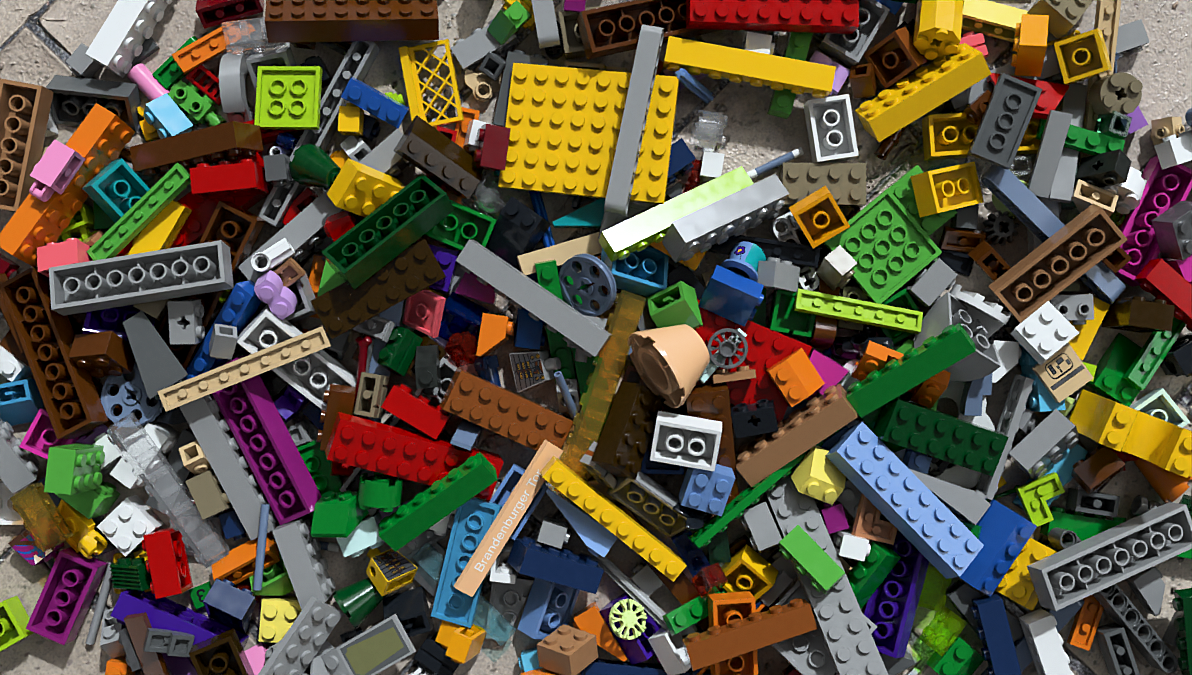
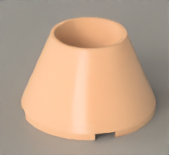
M681 324L637 331L628 337V346L631 345L633 350L630 357L646 386L656 396H662L666 400L664 404L671 408L682 406L710 362L708 349L699 334L692 327Z

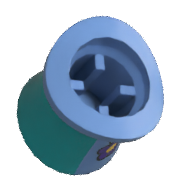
M744 241L735 244L731 248L729 259L724 260L720 266L758 282L759 261H766V257L759 246Z

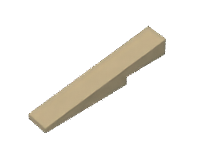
M599 232L519 255L516 258L520 271L528 276L536 273L534 263L555 259L557 267H559L568 259L578 254L598 256L602 253V246L598 239Z

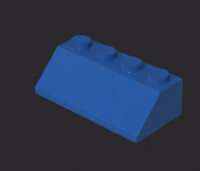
M994 499L976 524L982 526L979 541L984 546L959 577L990 597L1037 528L1031 521Z

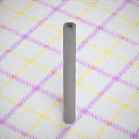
M108 562L85 642L88 645H94L112 583V572L109 566L113 562Z

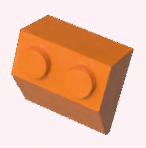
M802 348L766 370L790 407L808 398L825 384Z

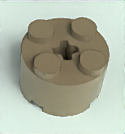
M1119 72L1107 75L1092 84L1088 95L1089 103L1092 104L1093 111L1101 117L1111 118L1127 115L1134 112L1139 105L1143 85L1141 81L1129 73Z

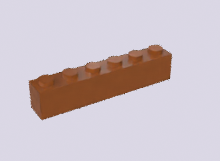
M795 598L789 604L783 606L774 605L768 611L762 613L754 612L747 618L733 619L723 626H712L706 632L700 634L698 632L691 633L682 641L689 664L693 671L816 630L817 625L811 605L805 599Z

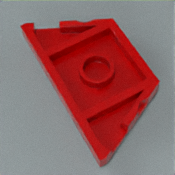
M991 73L987 76V82H992L995 87L1000 74ZM1012 76L1043 89L1031 118L1047 120L1049 110L1056 109L1069 89V85Z

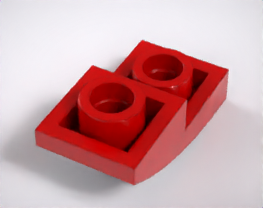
M307 187L294 200L284 217V225H287L303 211L302 208H306L318 197L312 189Z

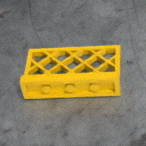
M449 39L413 47H399L411 120L413 121L417 115L427 122L426 116L430 109H433L439 116L434 122L428 123L432 127L464 121ZM445 46L446 53L442 59L434 55L437 47ZM423 50L428 55L421 64L416 61L415 52ZM431 57L440 61L434 72L425 67ZM443 64L449 67L450 70L446 79L437 75ZM423 69L432 74L426 84L419 79ZM435 76L443 81L437 92L429 87ZM447 84L453 88L454 92L449 100L441 95ZM427 89L435 93L429 104L423 101V94ZM438 97L447 101L441 112L432 107ZM450 105L457 108L458 117L448 118L444 115Z

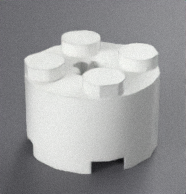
M1130 167L1126 182L1100 187L1119 195L1115 210L1120 214H1129L1130 210L1139 206L1147 180L1141 177L1142 173Z

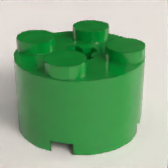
M374 472V476L367 477L368 473L360 475L358 489L360 509L369 510L373 507L380 508L382 512H393L394 507L401 505L402 478L397 479V477Z

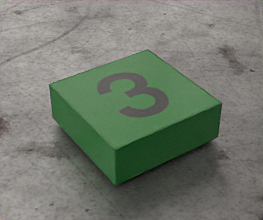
M210 581L188 590L196 609L204 606L203 600L212 587Z

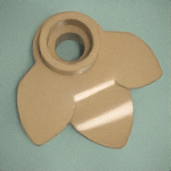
M480 63L475 72L465 70L464 81L472 89V94L476 100L486 102L492 97L493 93L500 91L503 74L500 73L498 79L494 81L479 70L482 64ZM479 89H484L486 94L481 95Z

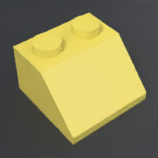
M815 445L791 475V479L798 492L833 505L845 488L846 476L826 457L829 450Z

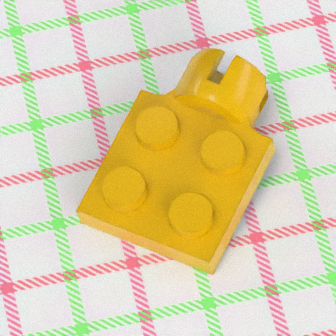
M61 499L51 526L77 553L81 552L87 559L93 558L91 556L92 553L94 555L101 554L106 549L108 543L99 532L94 530L95 523L93 519H88Z

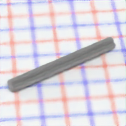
M592 556V559L599 562L598 565L604 569V572L634 601L644 607L643 610L664 630L668 629L662 617L666 613L606 556Z

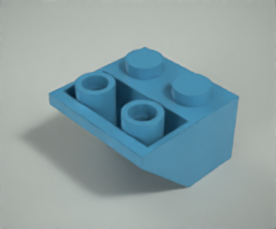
M24 379L0 384V418L3 422L7 421L11 426L33 422L39 409H44L43 400L35 379Z

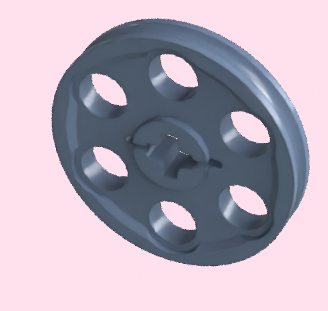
M578 254L568 259L562 265L559 273L561 292L571 307L586 316H598L611 308L616 299V283L612 272L603 261L590 254ZM576 261L581 264L582 271L577 269L575 265ZM593 266L599 269V276L593 272ZM567 276L572 278L573 285L567 281ZM594 282V284H592L591 286H588V287L585 286V287H583V288H580L581 286H583V285H585V284H588V285H589V284H591V283ZM602 285L608 289V295L603 293ZM576 295L581 297L582 304L576 300ZM593 300L599 303L600 309L593 305Z
M134 364L133 367L135 372L133 380L127 381L126 374L121 376L110 375L105 381L101 392V403L106 416L114 423L128 428H138L145 426L148 422L151 423L164 408L160 398L155 406H149L150 398L147 396L137 364ZM118 385V394L112 396L110 394L111 387ZM130 391L136 393L135 396L137 397L136 399L138 401L131 399L133 396L131 395ZM117 405H121L123 409L119 416L113 414V410ZM140 410L142 417L139 421L135 422L133 414L135 411Z

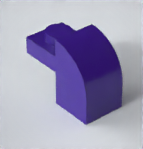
M289 385L284 395L276 400L274 404L284 424H286L306 406L309 399Z

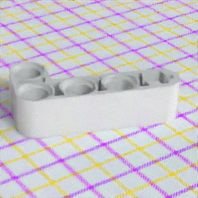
M791 211L778 217L771 223L769 230L774 240L791 241L792 243L801 244L795 233V230L799 229L800 226L794 220ZM778 222L785 226V231L782 233L778 232L775 228V224ZM803 266L800 274L806 270L808 273L799 276L798 288L813 291L819 285L818 276L814 268ZM806 279H807V280H810V279L812 280V283L810 284V286H809V285H808V286H805V285H804V282H806Z

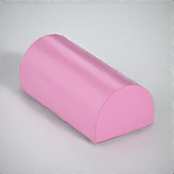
M140 63L128 72V79L133 84H137L138 89L150 101L166 93L169 94L170 91L165 89L144 64Z

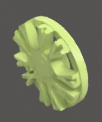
M623 599L616 602L609 613V624L613 633L624 640H631L640 636L645 631L644 629H646L647 614L643 610L644 607L633 599ZM619 605H621L623 609L622 613L617 609ZM633 605L636 607L635 611L632 610ZM619 621L621 626L616 629L614 622ZM629 629L633 632L632 636H629Z

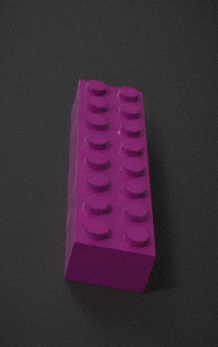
M247 353V354H245V355H242V356H240V357H238V358H235V359H233V360H231V361H229V362H227V363H225V364H228V363H230V362H233V361H235V360H238V359H240V358H243V357H245V356H248L249 353ZM260 375L212 393L279 524L283 525L314 511L315 503L322 496Z

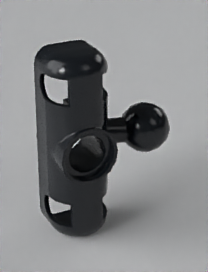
M865 324L863 331L852 337H835L830 350L834 359L860 360L869 340L892 350H895L891 338L875 337L876 328ZM842 347L843 354L838 355L836 350Z

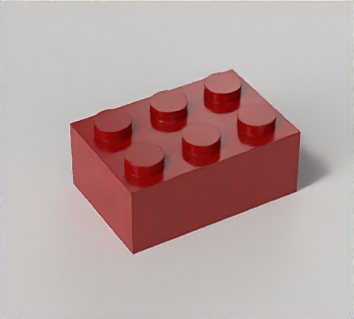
M252 159L239 160L240 163L232 164L230 161H221L215 166H210L208 163L197 164L196 168H189L192 194L205 200L269 194L268 183L265 178V168L259 165V163L253 162Z
M181 525L143 535L142 547L144 552H147L146 568L148 573H151L152 581L150 588L152 594H155V598L159 599L182 594L192 588L193 583Z

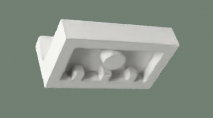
M498 555L487 575H490V581L515 584L518 572L510 564L498 566Z

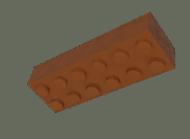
M458 367L439 405L445 411L536 451L539 450L544 440L561 449L574 423L573 420Z

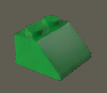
M325 492L315 503L311 536L347 538L369 513L368 510L359 508L358 492Z
M951 632L926 664L939 675H972L984 659L962 638Z

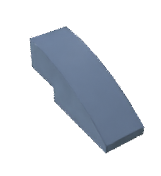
M993 372L983 378L966 381L961 396L959 413L964 416H982L983 395H991Z

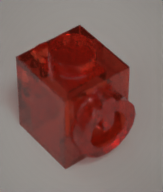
M469 331L451 335L449 342L444 348L457 367L473 364L478 357L476 355L477 340Z

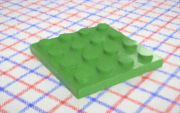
M889 188L848 221L849 228L824 242L830 252L841 245L858 263L854 268L855 274L852 278L872 302L878 304L884 302L942 253Z

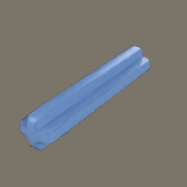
M680 68L679 71L675 72L679 82L704 103L713 101L712 92L684 68Z

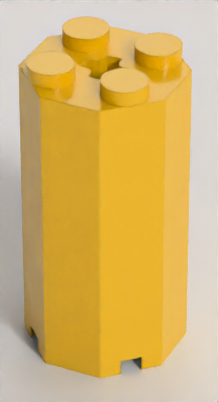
M964 0L917 1L913 45L920 54L925 55L926 59L934 60L957 52L961 41Z

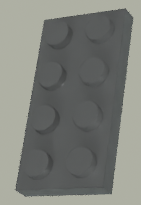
M1005 73L1000 74L968 154L1006 170L1010 169L1043 89Z

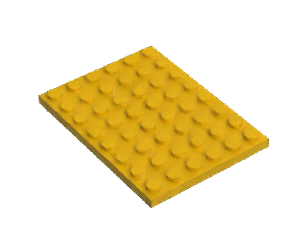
M513 63L505 127L511 128L506 166L504 171H500L498 187L606 199L632 73ZM655 76L630 201L655 204L665 202L679 79L675 76Z

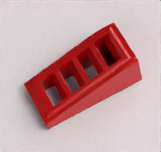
M203 65L193 69L186 76L187 80L219 106L222 104L220 96L218 98L214 97L220 90L219 79ZM202 71L205 72L204 76L196 82L195 79ZM211 77L210 82L205 87H202L201 85L204 81ZM217 82L218 85L211 93L208 92L209 88Z

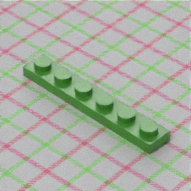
M176 163L86 251L93 261L115 257L191 183L190 174L181 164Z

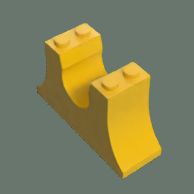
M1081 389L1068 419L1076 426L1078 433L1093 439L1099 444L1120 452L1124 451L1185 478H1188V476L1192 477V431Z

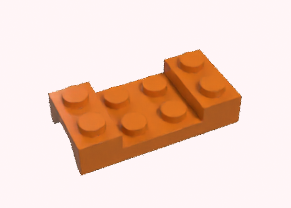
M869 340L859 363L856 362L851 377L863 381L872 371L883 369L890 360H898L904 354ZM943 370L908 390L907 392L912 394L911 401L931 409L948 387L951 373Z

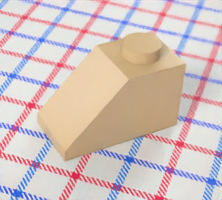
M1078 179L1072 200L1080 213L1090 205L1095 204L1100 206L1110 217L1115 211L1119 195Z

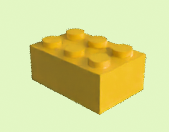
M348 158L328 190L327 195L336 207L362 217H367L405 186L395 177Z
M1029 538L995 591L1033 611L1039 599L1027 566L1057 552Z

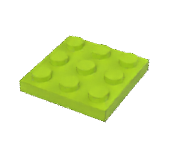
M258 66L254 125L260 126V130H319L322 68L320 66Z

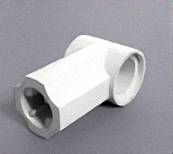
M283 238L265 251L253 255L251 265L256 271L264 274L269 270L273 271L276 266L296 253L288 240ZM267 258V266L260 268V260Z

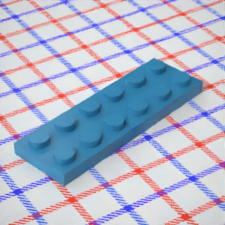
M473 497L456 509L431 617L468 628L473 626L483 581L473 597L457 590L454 584L499 514L502 505Z

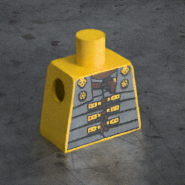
M378 548L370 549L367 553L370 561L366 574L381 596H385L413 582L418 568L398 551L395 552L393 549H389L381 553Z

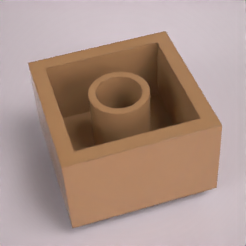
M561 625L536 644L539 667L561 675H577L598 658L596 635L570 627L569 625Z

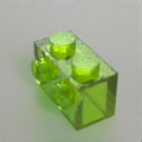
M943 605L936 612L930 624L924 628L919 639L943 656L967 625V622Z

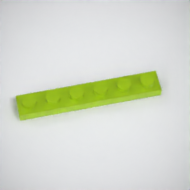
M799 288L796 291L794 311L914 334L921 332L923 312Z

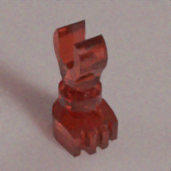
M695 160L691 176L688 177L689 184H685L684 193L699 186L702 160Z

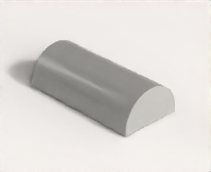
M641 471L638 472L636 480L616 476L615 479L618 481L614 489L608 488V495L670 538L686 529L685 522L687 518L672 511L673 507L680 502V499Z

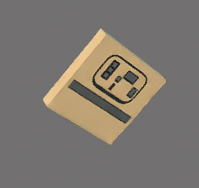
M1069 343L1042 365L1038 363L1032 367L1056 403H1060L1094 378Z

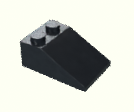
M511 196L498 216L486 248L517 270H520L516 257L532 252L551 224Z

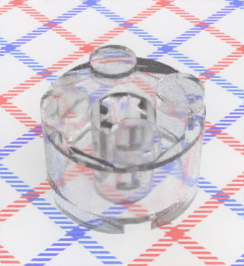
M696 110L694 116H697L696 122L692 121L690 130V144L694 145L690 148L691 151L718 153L720 149L725 147L726 138L723 136V128L727 126V116L723 115L722 112Z

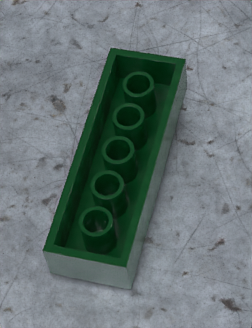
M421 174L321 253L331 268L355 290L455 209L447 193L424 174Z
M898 397L882 406L872 431L881 440L992 477L1009 438L995 430Z

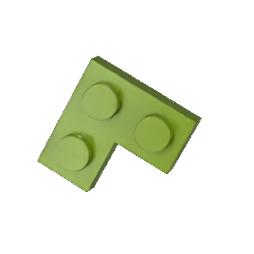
M1056 472L1015 488L1029 521L1039 527L1054 520L1046 500L1065 492Z

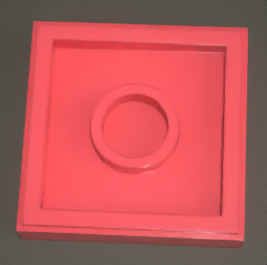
M427 289L414 294L406 300L402 323L432 338L438 337L446 298Z

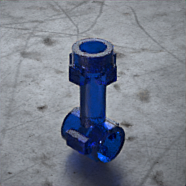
M280 132L276 143L284 149L293 151L300 137L287 132Z

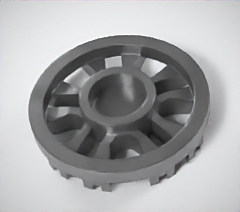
M725 328L711 336L707 349L710 360L720 368L730 369L739 366L745 360L748 353V344L745 337L739 331ZM724 332H731L729 340L725 338ZM720 334L724 341L720 342L717 335ZM735 335H738L739 337L735 342L731 341ZM713 340L719 343L717 348L711 347ZM743 341L744 348L739 349L736 347V344ZM719 349V353L712 355L711 351ZM736 350L743 352V356L735 354ZM718 355L723 356L721 363L715 360ZM733 355L739 359L735 364L731 360ZM725 357H729L728 365H725Z

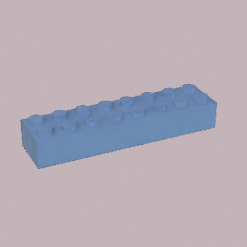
M863 422L851 426L826 454V457L946 579L960 577L984 545Z

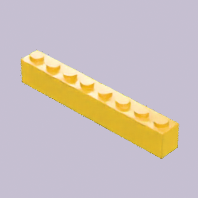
M672 36L668 38L663 64L670 71H679L680 68H684L691 75L703 73L708 74V77L713 79L729 78V81L734 83L746 81L756 87L768 85L771 86V89L778 91L784 88L791 90L795 94L811 93L816 98H825V96L832 92L836 70L835 66Z
M555 456L551 458L540 472L542 478L671 581L674 582L687 566L680 556Z

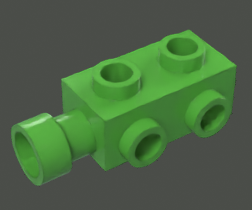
M180 80L171 87L168 95L181 111L184 109L189 113L187 117L196 125L198 122L203 125L207 122L209 127L227 123L221 115L215 114L217 111L213 107L215 102L207 95L200 96L198 94L199 89L191 82L186 84Z

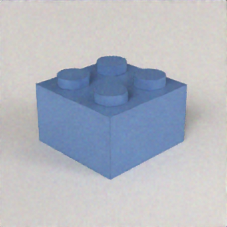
M716 464L714 472L688 467L679 492L681 506L722 516L735 481L732 468Z

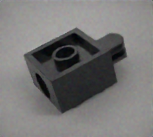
M1188 333L1174 342L1160 364L1165 375H1175L1176 377L1181 375L1186 377L1192 376V333Z

